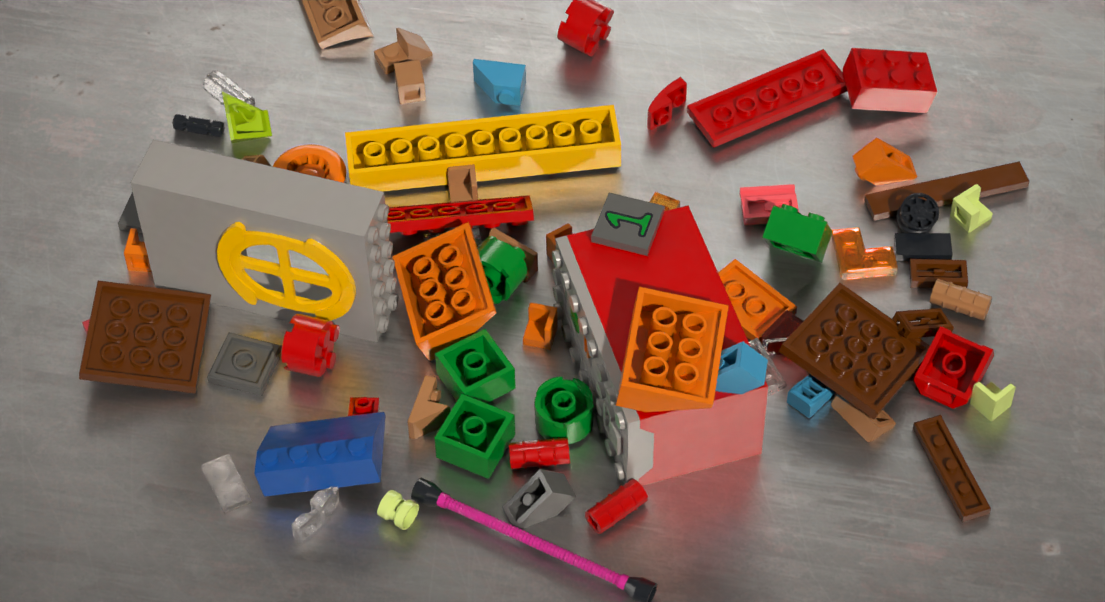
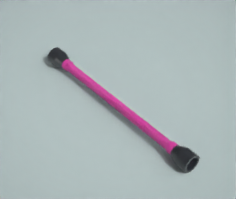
M421 477L413 487L411 493L412 500L423 505L439 506L443 509L448 508L462 516L465 515V517L475 520V522L481 523L486 527L488 526L493 530L495 529L500 533L502 532L506 536L526 543L530 547L532 546L537 550L550 554V556L581 568V570L588 571V573L598 576L603 580L612 582V584L624 590L637 602H652L655 596L657 583L643 577H630L626 574L619 575V573L598 565V563L591 562V560L586 558L584 559V557L574 554L569 550L567 551L562 547L560 548L556 544L553 545V543L536 537L531 533L529 534L525 530L512 526L505 521L502 522V520L492 517L487 513L485 514V512L479 511L474 507L472 508L467 504L465 505V503L451 498L449 494L444 493L431 481Z

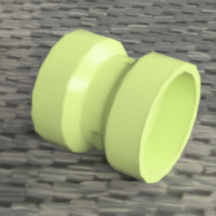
M390 490L382 498L377 514L385 520H393L395 526L406 530L417 517L419 504L410 499L405 500L400 493Z

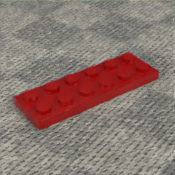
M822 49L687 105V113L714 148L848 91L843 72L827 52Z
M530 195L389 207L387 222L391 224L390 233L401 232L402 235H413L418 230L439 233L445 231V228H457L468 222L472 229L476 225H484L485 228H496L500 226V223H511L515 226L528 224V221H534Z

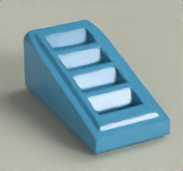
M811 374L794 385L787 395V403L809 419L836 393L828 386L824 389L816 382L819 380ZM811 387L814 388V389L817 390L819 393H818V394L815 393V392H814L813 390H811L810 388H811ZM806 393V394H808L809 396H811L812 398L809 399V398L806 397L804 394Z

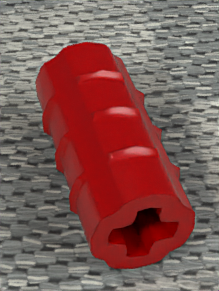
M568 437L546 440L537 439L535 441L523 440L522 442L509 443L511 469L541 468L542 466L552 465L556 467V465L570 464Z
M631 479L623 486H619L613 493L608 494L600 502H596V505L585 512V518L596 533L602 534L610 527H614V524L621 519H625L631 512L637 511L638 507L648 501V495L637 480Z

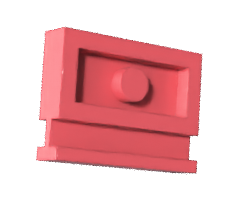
M794 184L740 187L739 195L744 225L767 224L773 206L781 208L782 204H786L798 209Z

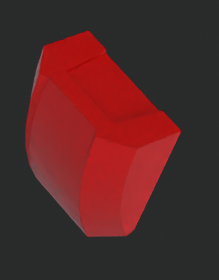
M940 326L914 377V382L921 395L954 409L965 405L972 396L974 385L977 382H981L994 357V350L985 345L981 346Z

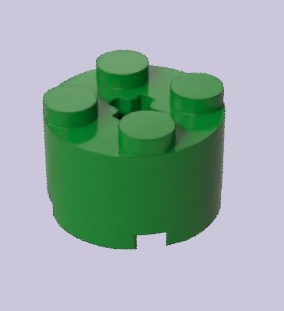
M488 236L477 249L493 302L498 304L502 300L507 301L525 279L527 266L524 259L526 256L521 248L512 247L494 236Z
M563 377L551 378L540 385L534 401L535 425L540 435L545 439L568 437V445L585 438L593 428V397L590 388L579 379L566 380Z

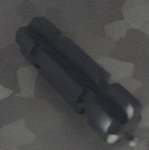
M176 114L172 122L175 130L184 131L187 129V132L204 135L211 133V136L222 137L225 130L224 123L221 121L213 120V122H210V119L193 116L186 118V115Z

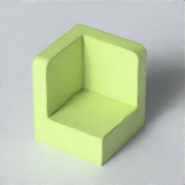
M978 184L953 198L950 217L968 233L990 220L993 215L979 201L981 187Z
M977 382L973 387L970 404L992 422L1011 407L1016 387L1010 383L1001 390L993 382L986 386Z

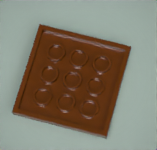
M98 280L79 371V379L196 394L211 294Z
M839 282L781 345L779 352L872 419H875L920 367L930 345L920 338L906 339L903 335L905 330L900 331L898 328L899 323L894 322L889 316Z

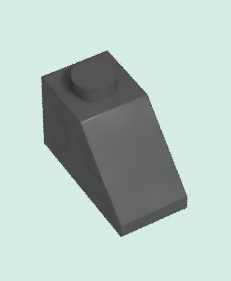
M539 469L503 506V509L512 526L524 529L557 516L576 495L563 473Z

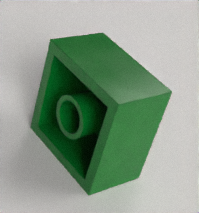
M782 204L781 208L773 206L762 238L771 247L822 263L833 231L829 227L828 222L824 221L825 218L823 216L810 212L808 216L799 213L797 208Z
M486 329L435 353L437 375L456 401L461 394H464L484 403H489L516 389L515 368Z
M461 394L434 438L436 458L489 479L508 448L509 443H511L515 436V415Z

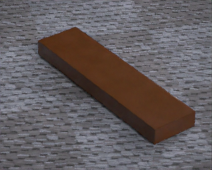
M937 415L914 422L913 430L962 523L990 514L991 507L942 416Z

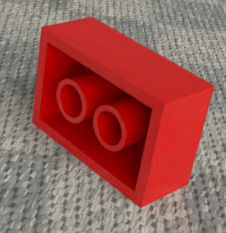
M851 48L842 69L852 109L928 113L938 92L926 52Z

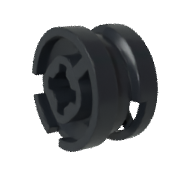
M911 194L904 199L897 210V224L904 233H928L939 218V207L936 201L927 194Z

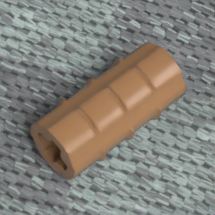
M940 279L936 280L930 297V303L983 321L988 314L992 302V296Z

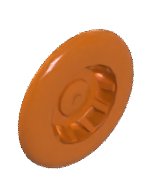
M306 144L291 148L280 155L273 167L343 183L346 178V166L343 159L334 150L322 145Z

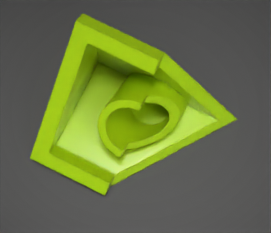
M222 91L231 143L272 136L268 110H261Z

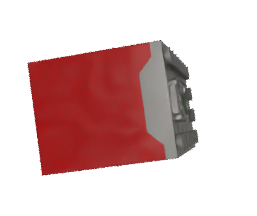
M689 205L664 211L648 256L591 242V235L594 229L555 238L556 250L552 251V258L556 268L552 269V274L556 284L553 287L556 303L553 304V307H557L558 320H562L563 326H561L565 342L570 341L572 346L570 348L574 365L579 364V378L592 392L593 409H596L598 414L596 416L597 426L600 433L605 432L606 449L608 455L614 456L616 460L614 468L618 480L623 479L625 484L631 479H635L644 486L762 454L768 394L766 380L763 386L742 395L715 391L712 408L643 412L616 406L632 314L639 287L728 305L722 350L743 341L750 346Z

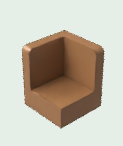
M420 61L394 63L395 81L400 104L426 101L425 83Z
M475 164L448 167L450 201L478 200Z

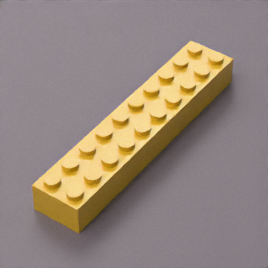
M614 105L345 132L350 184L382 192L449 185L447 168L475 164L477 182L621 166V140Z

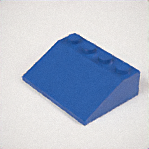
M385 412L270 426L257 450L254 472L264 497L381 482Z

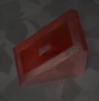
M786 310L762 334L761 355H781L782 353L779 352L781 345L800 326L803 320Z

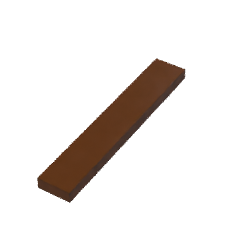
M1020 161L866 194L864 201L873 221L895 217L904 199L914 193H924L931 196L936 201L938 207L952 204L953 198L976 184L981 187L979 198L1028 188L1030 181Z

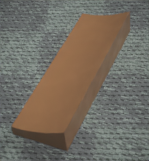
M302 0L321 49L347 40L374 37L360 0Z

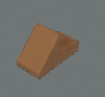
M396 28L397 42L374 51L375 59L385 74L394 72V63L421 61L433 56L432 51L420 35L401 28Z
M427 375L424 377L408 419L410 439H417L441 428L451 412L448 405L439 404L441 390H437L436 377Z

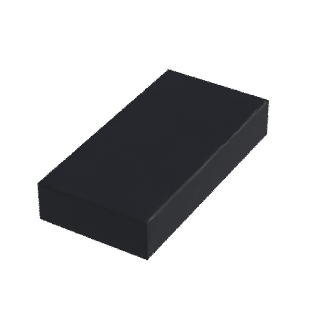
M895 233L894 235L896 261H910V259L952 260L953 253L950 233Z

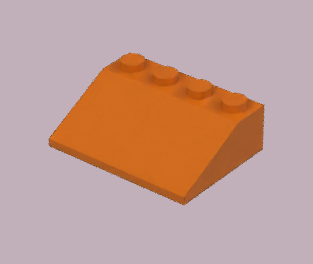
M469 222L392 256L395 261V268L416 345L429 361L435 359V353L473 335L497 313Z
M639 287L632 314L616 406L643 412L712 408L728 305Z

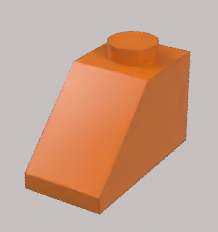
M877 137L852 156L856 165L855 172L858 177L876 186L910 181L918 177L910 156Z

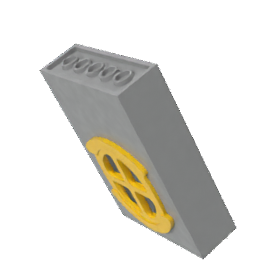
M152 140L130 183L155 288L211 294V303L288 322L296 314L325 319L339 325V334L378 343L381 333H386L388 329L389 314L391 311L396 310L399 296L395 294L397 278L393 277L395 261L391 259L393 243L389 241L391 224L387 222L389 206L385 204L384 192ZM256 245L274 246L277 249L279 264L248 257L246 248ZM289 250L310 258L321 266L328 275L291 267Z

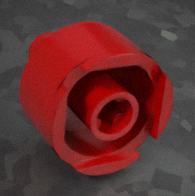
M573 0L565 12L569 15L566 23L563 21L560 23L557 38L572 48L592 57L598 48L600 39L606 40L610 34L611 26L608 23L614 14V10L596 0Z
M302 314L294 315L290 323L294 324L292 332L286 331L282 344V363H287L284 369L321 377L326 369L334 367L336 353L333 352L334 342L339 337L340 327L329 320Z

